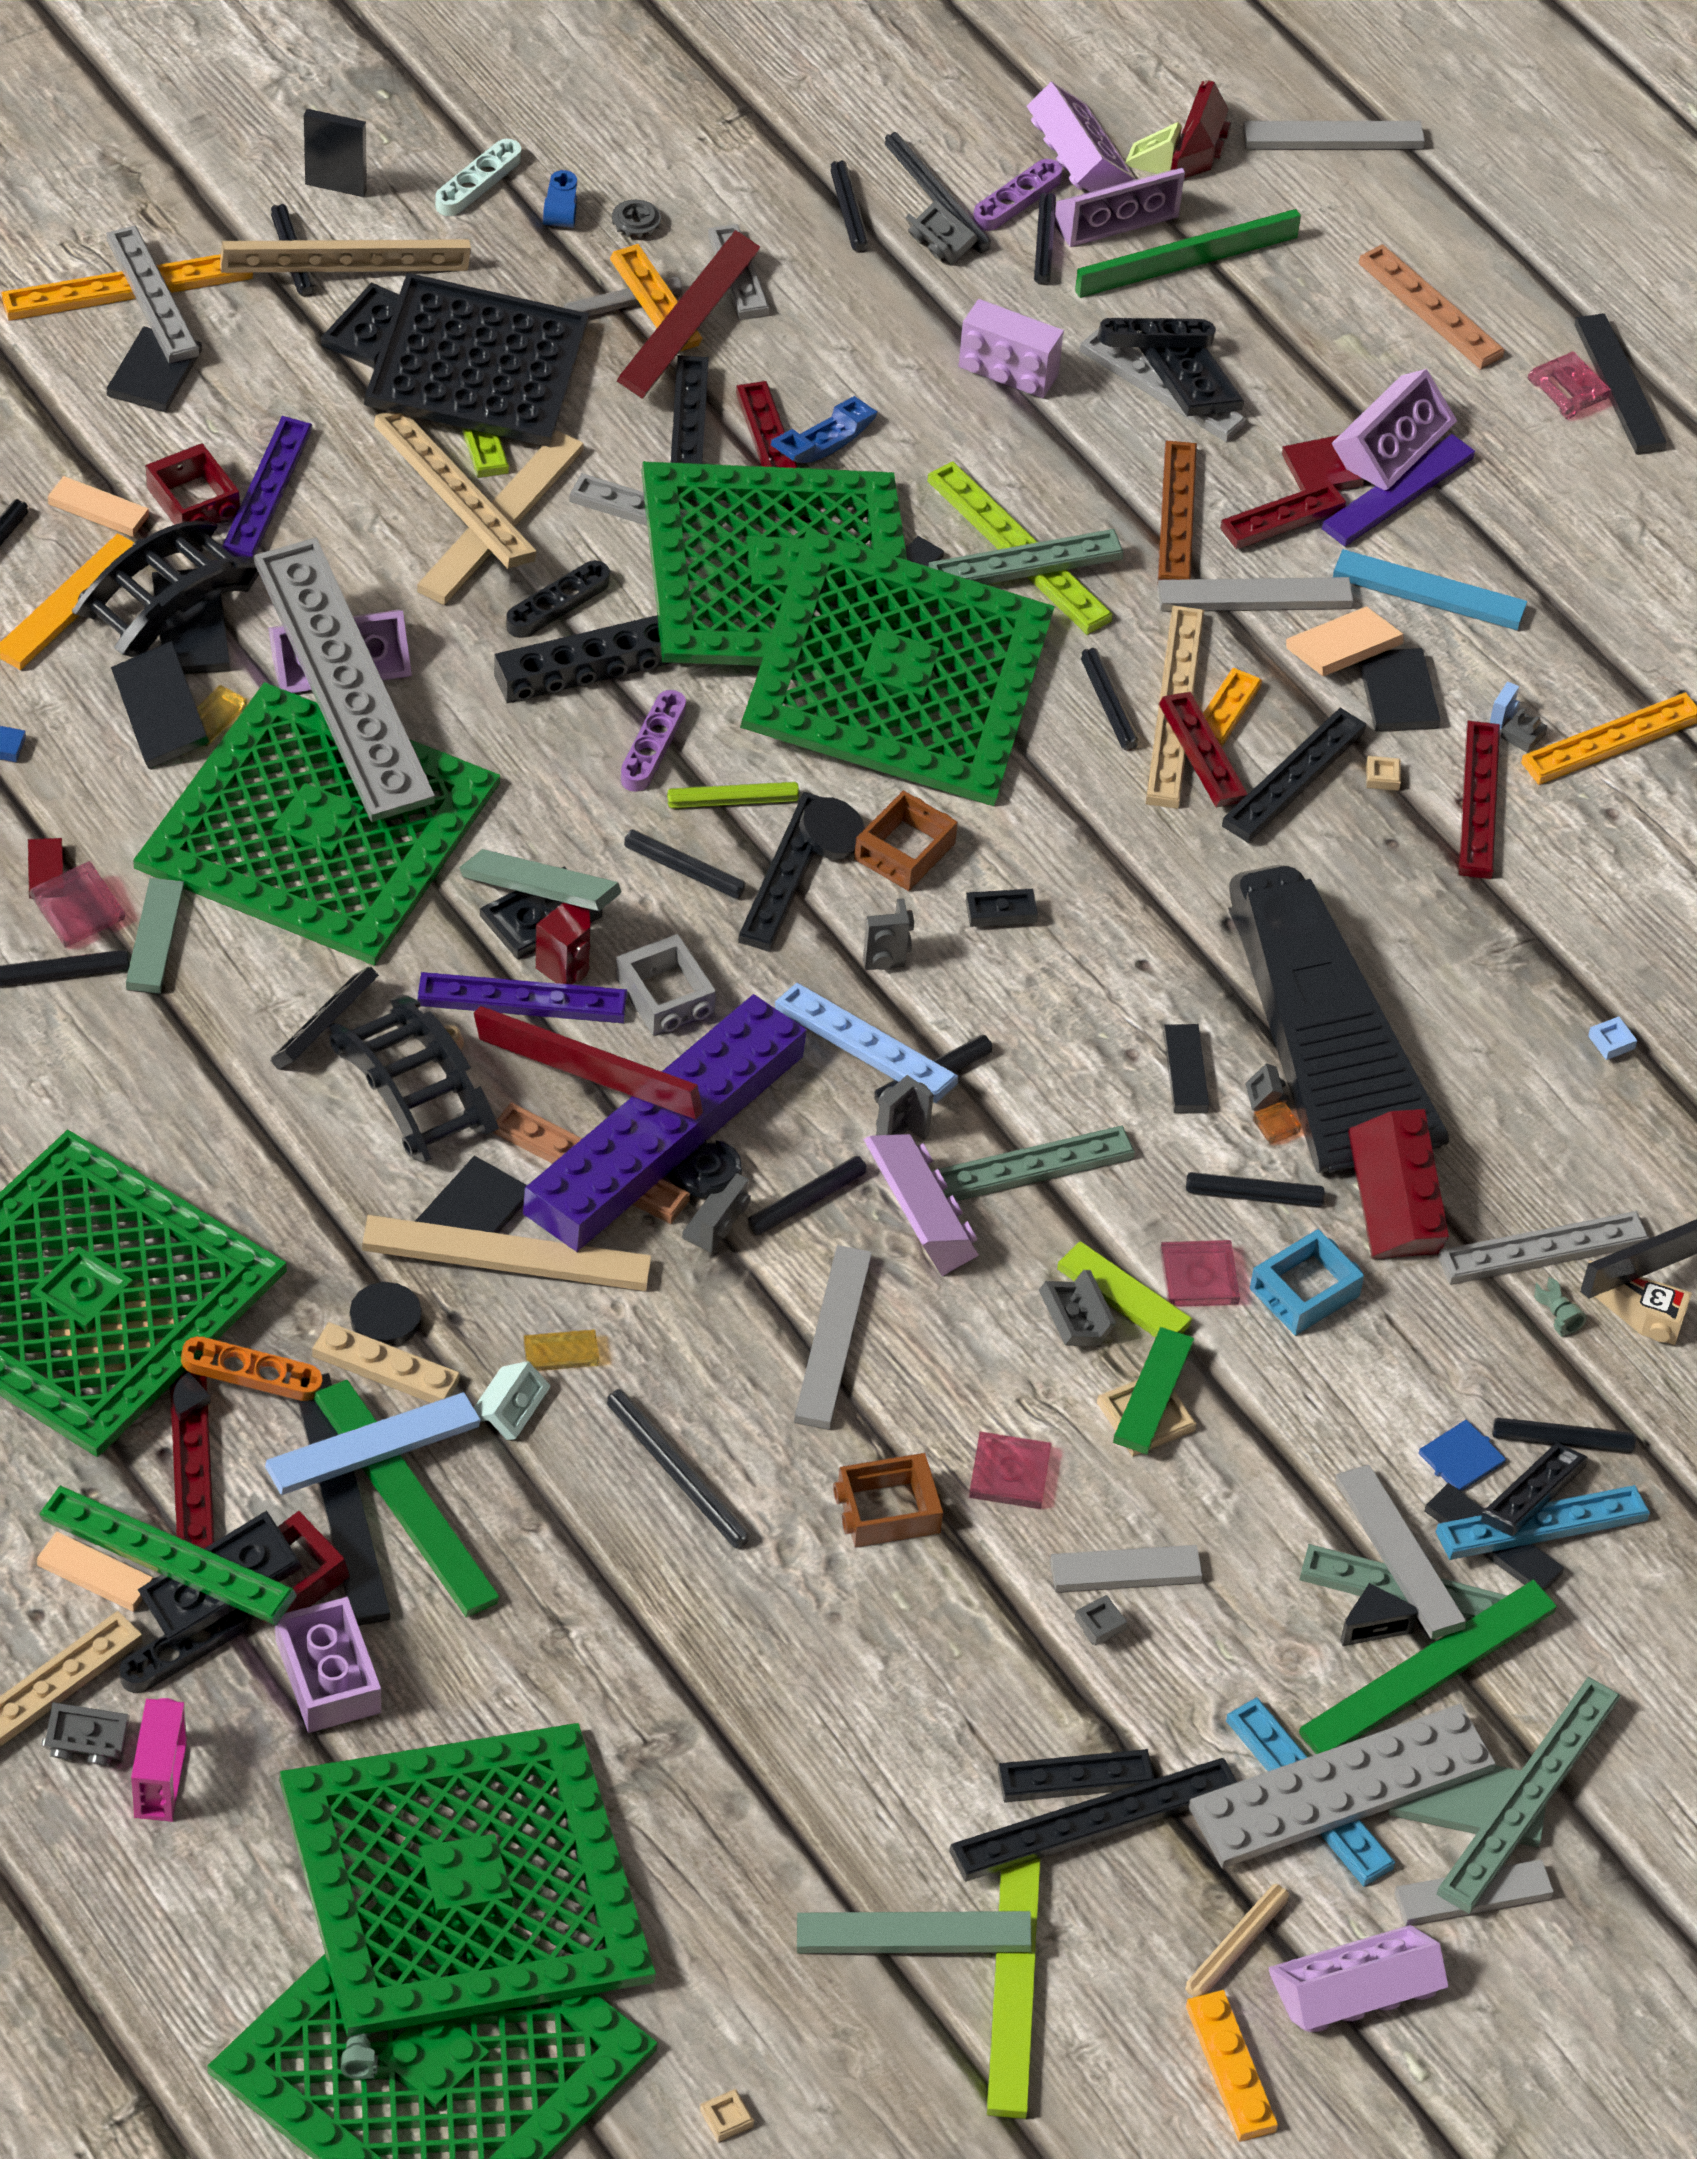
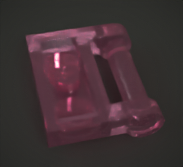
M1574 351L1533 368L1527 377L1533 386H1539L1559 407V413L1565 419H1571L1578 411L1608 399L1610 394V388ZM1553 376L1573 398L1567 399L1548 378Z

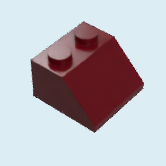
M563 902L536 924L535 968L555 983L573 985L575 982L582 981L589 972L591 945L590 910L588 908Z

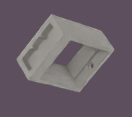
M678 934L617 956L616 980L622 989H627L629 1000L653 1036L673 1031L679 1026L695 1020H702L715 1013L716 991ZM679 967L695 992L658 1005L642 980Z

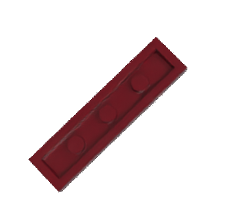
M1329 481L1222 519L1220 529L1234 548L1239 549L1334 515L1346 506V501Z
M1191 692L1163 696L1158 705L1215 808L1238 804L1248 794Z

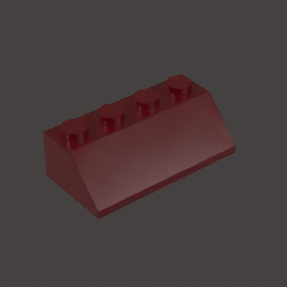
M1425 1109L1390 1111L1350 1128L1348 1133L1371 1258L1380 1259L1439 1254V1250L1445 1246L1449 1234Z

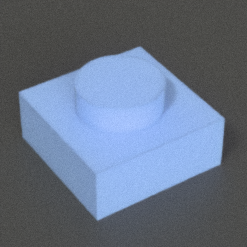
M1507 681L1494 701L1490 723L1500 724L1501 729L1507 719H1512L1517 713L1520 706V701L1516 700L1519 686Z
M1620 1017L1590 1027L1588 1037L1606 1060L1634 1050L1637 1044L1636 1038Z

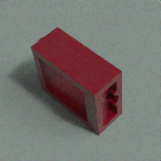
M203 443L145 465L147 489L174 525L189 521H208L216 524L236 516L240 508L239 490ZM203 476L217 496L183 509L169 489Z
M297 1511L278 1526L289 1546L297 1541L321 1566L292 1588L297 1596L285 1613L311 1607L350 1577L343 1556L300 1511Z

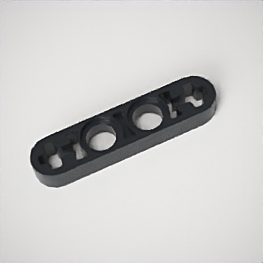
M1105 318L1100 322L1097 339L1109 347L1207 348L1213 343L1216 327L1205 319Z
M602 561L586 562L513 606L506 614L507 631L514 637H528L603 592L610 583L609 567ZM566 588H575L579 592L575 595H567L562 591ZM550 603L554 607L550 610H542L538 608V605Z
M237 1608L229 1614L233 1617L238 1615V1620L225 1619L224 1616L207 1626L203 1630L209 1632L211 1636L204 1642H195L188 1638L172 1647L165 1635L161 1636L122 1661L120 1665V1682L123 1688L132 1693H142L151 1689L242 1634L249 1625L248 1613ZM169 1648L179 1652V1656L172 1661H164L158 1656L162 1650ZM133 1670L137 1673L143 1672L144 1676L141 1678L136 1674L131 1676L130 1672Z

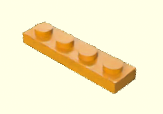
M639 244L613 251L610 257L611 262L657 328L678 301ZM698 330L681 351L700 345L703 338Z
M1220 1990L1187 1999L1186 2009L1238 2141L1241 2142L1275 2133L1278 2126L1225 1991Z

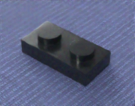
M1033 888L966 893L965 902L970 927L1037 923L1038 911Z

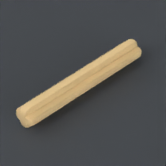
M1273 1884L1186 1982L1185 1990L1189 1995L1197 1997L1205 1995L1210 1991L1288 1902L1289 1892L1287 1889L1279 1884Z

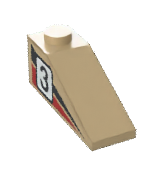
M1640 1277L1594 1297L1639 1334L1650 1337L1658 1342L1676 1345L1692 1293Z

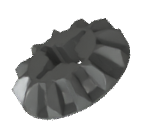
M633 199L618 204L612 212V224L616 225L617 232H625L627 237L632 234L637 235L639 238L643 234L652 235L653 231L659 229L660 211L655 205L644 200ZM633 215H636L640 222H635L632 219Z

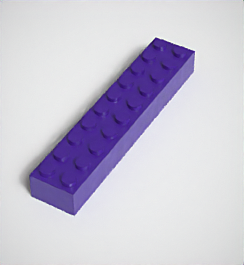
M755 994L751 995L662 1071L698 1085L703 1113L697 1119L632 1096L525 1187L523 1215L578 1252L657 1184L660 1179L671 1172L673 1167L678 1166L699 1147V1144L701 1146L705 1139L708 1140L803 1058L807 1030Z

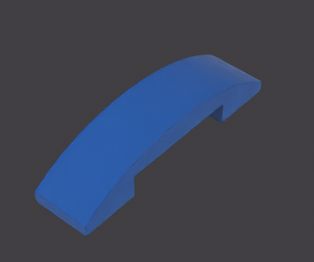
M853 396L834 406L832 417L800 434L791 429L772 439L771 446L798 463L817 461L833 454L856 438L877 417V411L856 396Z

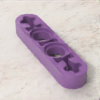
M1053 159L1038 161L979 202L974 208L973 220L983 231L997 229L1040 199V195L1043 192L1048 193L1060 184L1062 176L1061 164ZM1029 185L1033 186L1035 189L1024 190L1021 188V186ZM1008 199L1014 201L1015 203L1008 205L1003 204L1000 201Z
M665 690L657 696L622 764L620 781L625 789L637 792L646 789L650 785L685 716L686 699L682 693L676 690ZM670 705H673L669 711V715L665 714L666 708H669ZM655 725H663L668 730L664 733H656L651 728ZM643 748H651L656 753L652 756H644L639 751ZM638 766L641 767V774H637L636 777H633L637 771Z

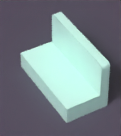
M529 1361L503 1366L474 1406V1410L481 1419L480 1422L489 1420L506 1440L516 1439L551 1386Z

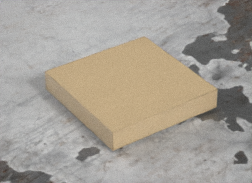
M1137 1380L1098 1396L1097 1404L1115 1431ZM1175 1391L1172 1394L1150 1449L1192 1433L1196 1429V1422ZM1127 1448L1132 1457L1141 1454V1452Z

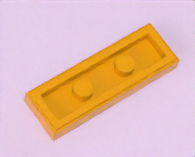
M1234 667L1203 712L1221 747L1229 738L1262 685V679Z

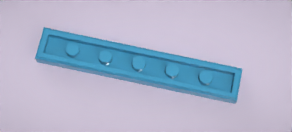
M1344 549L1341 551L1333 572V577H1349L1351 584L1514 630H1518L1527 604L1526 600Z
M1633 1485L1548 1502L1513 1537L1482 1523V1515L1439 1523L1435 1532L1449 1560L1644 1522L1648 1520L1650 1512L1637 1487Z
M1258 1697L1227 1714L1226 1722L1267 1771L1308 1758ZM1361 1820L1320 1834L1363 1887L1394 1869L1396 1862Z

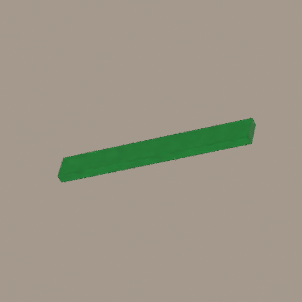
M1297 209L1078 268L1075 292L1079 298L1296 239L1298 238L1301 215Z
M347 1379L315 1393L314 1400L338 1435L377 1422ZM401 1455L362 1467L463 1615L467 1618L498 1604L499 1595Z
M61 1485L39 1513L41 1519L46 1523L275 1626L297 1596L295 1591L288 1586Z
M1534 1579L1468 1620L1464 1630L1443 1636L1301 1726L1299 1729L1300 1736L1315 1754L1353 1742L1554 1614L1557 1606Z

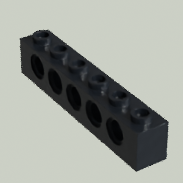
M658 615L495 653L494 677L506 703H511L548 693H557L561 690L581 685L587 686L593 682L610 678H620L630 673L649 671L655 667L672 663L662 662Z

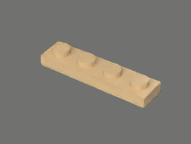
M330 1322L327 1323L312 1348V1357L430 1403L450 1397L459 1382V1372Z

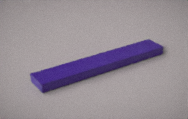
M281 416L222 545L234 557H254L257 554L312 432L311 423Z
M1451 434L1426 451L1389 489L1383 490L1377 486L1373 487L1323 521L1322 530L1346 547L1474 459L1475 450Z
M421 972L417 1001L420 1002L422 1007L476 1011L482 1006L505 1014L624 1024L627 989Z

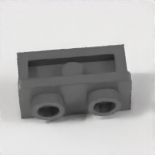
M936 200L917 219L910 213L905 217L910 225L908 229L910 235L919 243L924 240L929 245L927 247L935 258L939 261L944 258L951 265L978 241L976 235Z
M904 898L897 899L895 914L867 916L863 950L865 970L905 967L906 953L912 952V941L909 931L914 930V917L912 910L906 909Z
M906 1075L894 1087L886 1088L878 1099L879 1111L876 1120V1136L903 1135L906 1131L910 1130L921 1139H926L930 1134L934 1098L930 1089L909 1075Z
M736 1173L724 1191L710 1194L683 1230L682 1238L712 1253L722 1238L724 1239L729 1234L738 1216L746 1211L751 1200V1195L748 1194L749 1179Z
M1083 1270L1074 1282L1045 1281L1039 1289L1066 1346L1099 1347L1116 1325V1321L1091 1270Z
M53 1702L46 1738H42L41 1746L50 1750V1757L72 1760L73 1754L88 1756V1763L110 1766L111 1760L122 1761L130 1715Z

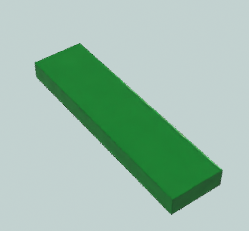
M1160 1327L1114 1434V1444L1148 1454L1193 1347V1337Z

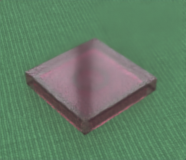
M91 861L81 864L30 890L32 899L65 948L125 919V912Z
M1231 1240L1161 1242L1160 1253L1167 1301L1173 1306L1239 1305L1240 1294Z
M980 1431L969 1498L1041 1509L1052 1443Z

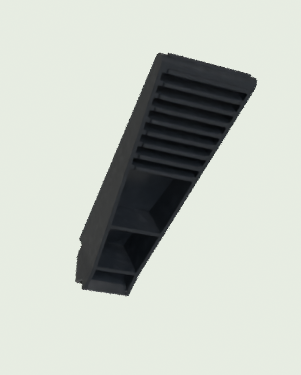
M1273 865L1236 874L1229 884L1232 907L1228 908L1229 914L1241 937L1316 1172L1329 1171L1330 1173L1355 1167L1348 1133L1349 1129L1390 1111L1425 1109L1432 1149L1447 1145L1449 1143V1135L1312 880H1305L1301 872L1285 865Z

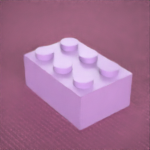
M978 299L963 321L958 367L1044 398L1059 375L1064 330Z
M348 1597L285 1613L275 1626L276 1643L308 1733L381 1713V1687Z

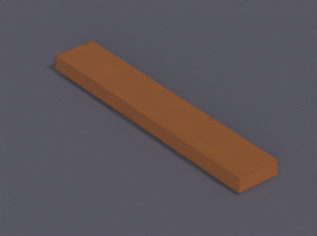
M1168 440L1165 442L1158 580L1191 579L1197 443Z

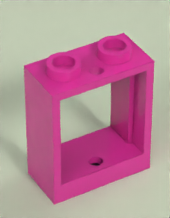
M146 1698L131 1775L134 1818L173 1822L187 1746L184 1702H177L170 1698H160L158 1700Z

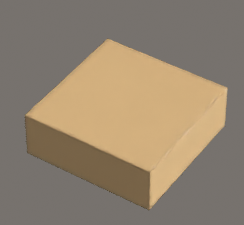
M1368 756L1366 763V788L1399 791L1401 784V759Z
M736 2089L700 2104V2112L718 2143L754 2126V2120Z

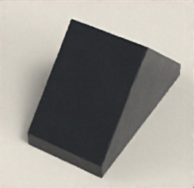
M1369 1583L1345 1619L1340 1639L1342 1646L1411 1634L1414 1631L1418 1611L1412 1604Z

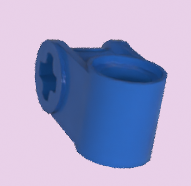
M559 170L551 175L547 197L544 202L543 225L574 228L577 210V177L571 171Z

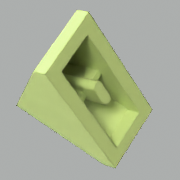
M1177 122L1133 143L1125 163L1129 167L1156 174L1170 171L1172 158L1181 137L1182 125Z

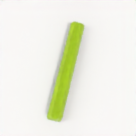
M795 781L670 788L667 792L669 808L794 802L799 799V786Z

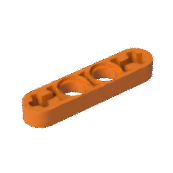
M198 1336L187 1340L182 1349L181 1363L187 1371L193 1374L300 1401L314 1399L315 1393L321 1389L322 1374L318 1368L308 1363ZM196 1350L203 1352L200 1360L193 1359ZM215 1354H219L217 1366L212 1365ZM235 1357L243 1362L244 1367L239 1371H231L225 1367L224 1361L227 1358ZM270 1366L275 1368L280 1376L275 1380H267L260 1375L259 1371L263 1367ZM287 1372L291 1373L288 1384L284 1383ZM303 1377L310 1379L307 1388L300 1386Z

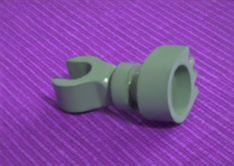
M1548 1277L1547 1288L1550 1291H1544L1537 1283L1535 1284L1534 1297L1536 1301L1550 1308V1311L1556 1317L1554 1320L1555 1331L1561 1337L1575 1333L1582 1328L1587 1320V1315L1577 1304L1571 1303L1566 1297H1563L1558 1281Z
M372 2033L350 2036L347 2040L346 2050L343 2052L341 2059V2072L345 2076L353 2079L374 2078V2074H377L378 2057L375 2056V2051L370 2048L371 2043L368 2040Z

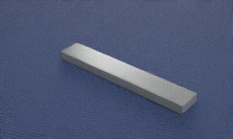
M1421 121L1243 122L1246 149H1423L1425 142Z
M137 226L107 232V242L169 364L199 356V348Z
M1099 329L1080 343L1079 351L1221 440L1227 442L1245 427L1246 418L1235 411L1187 417L1146 357L1132 347H1109L1102 344L1097 339Z
M1349 577L1158 580L1157 585L1160 611H1172V605L1209 611L1352 608L1353 604Z
M1633 1211L1439 1250L1438 1259L1449 1284L1452 1285L1617 1252L1647 1240L1649 1236L1638 1212Z
M840 1245L836 1247L795 1412L794 1423L830 1430L869 1270L871 1251Z
M1368 1464L1336 1474L1335 1483L1407 1601L1416 1607L1418 1611L1417 1617L1431 1640L1464 1630L1466 1625L1465 1618L1371 1466Z

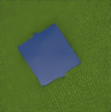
M1467 1419L1420 1448L1418 1452L1435 1470V1476H1441L1447 1483H1450L1459 1491H1463L1503 1465L1506 1461L1500 1452L1489 1442L1490 1438L1483 1436Z

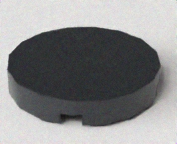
M821 797L811 801L801 814L799 822L801 836L806 843L809 841L814 847L813 851L823 857L838 860L846 859L855 853L856 837L865 829L863 820L858 812L848 803L834 797Z
M705 1139L701 1146L699 1144V1147L678 1166L672 1168L673 1181L677 1187L687 1191L691 1196L708 1198L710 1194L724 1191L736 1173L742 1175L741 1157L735 1148L718 1140H715L716 1144L707 1143Z
M380 1282L370 1284L357 1293L351 1302L349 1317L354 1332L384 1344L392 1343V1346H397L413 1338L419 1330L422 1308L418 1297L409 1288L398 1283Z

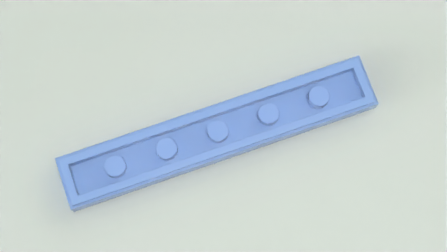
M799 983L794 984L775 1001V1009L896 1081L899 1082L906 1075H909L917 1082L925 1084L934 1095V1103H937L958 1084V1075Z
M463 1392L267 1459L265 1468L282 1496L478 1428L481 1419Z

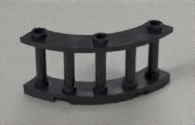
M183 522L159 530L144 539L137 540L132 547L116 558L87 589L80 593L78 602L72 609V612L75 615L95 619L98 615L120 634V639L114 648L122 655L135 657L147 652L159 635L168 627L166 620L178 610L183 613L194 605L205 600L206 593L216 590L220 594L230 591L248 592L259 576V572L254 563V557H234L212 538L218 527L214 522ZM206 549L218 560L210 561L202 554V551ZM182 553L198 568L187 575H181L162 558ZM148 565L172 584L158 596H152L132 579L135 574ZM121 587L145 606L144 610L130 625L105 605Z
M404 994L391 998L390 1002L393 1008L389 1014L353 1030H349L336 1023L329 1025L332 1034L329 1036V1040L334 1052L357 1066L365 1074L369 1086L373 1090L377 1089L403 1134L402 1144L406 1153L413 1160L426 1162L432 1159L427 1149L428 1145L470 1127L474 1129V1132L489 1134L499 1129L481 1086L474 1089L465 1072L470 1070L471 1067L444 1026L430 1011L423 1014L418 1009L421 1005L416 999ZM394 1026L398 1027L393 1031H390L365 1043L362 1041L385 1030H388ZM411 1037L419 1040L426 1047L387 1066H383L375 1056V1053ZM431 1061L439 1063L446 1074L445 1079L402 1097L392 1078ZM451 1091L457 1093L465 1108L463 1115L421 1133L410 1109Z

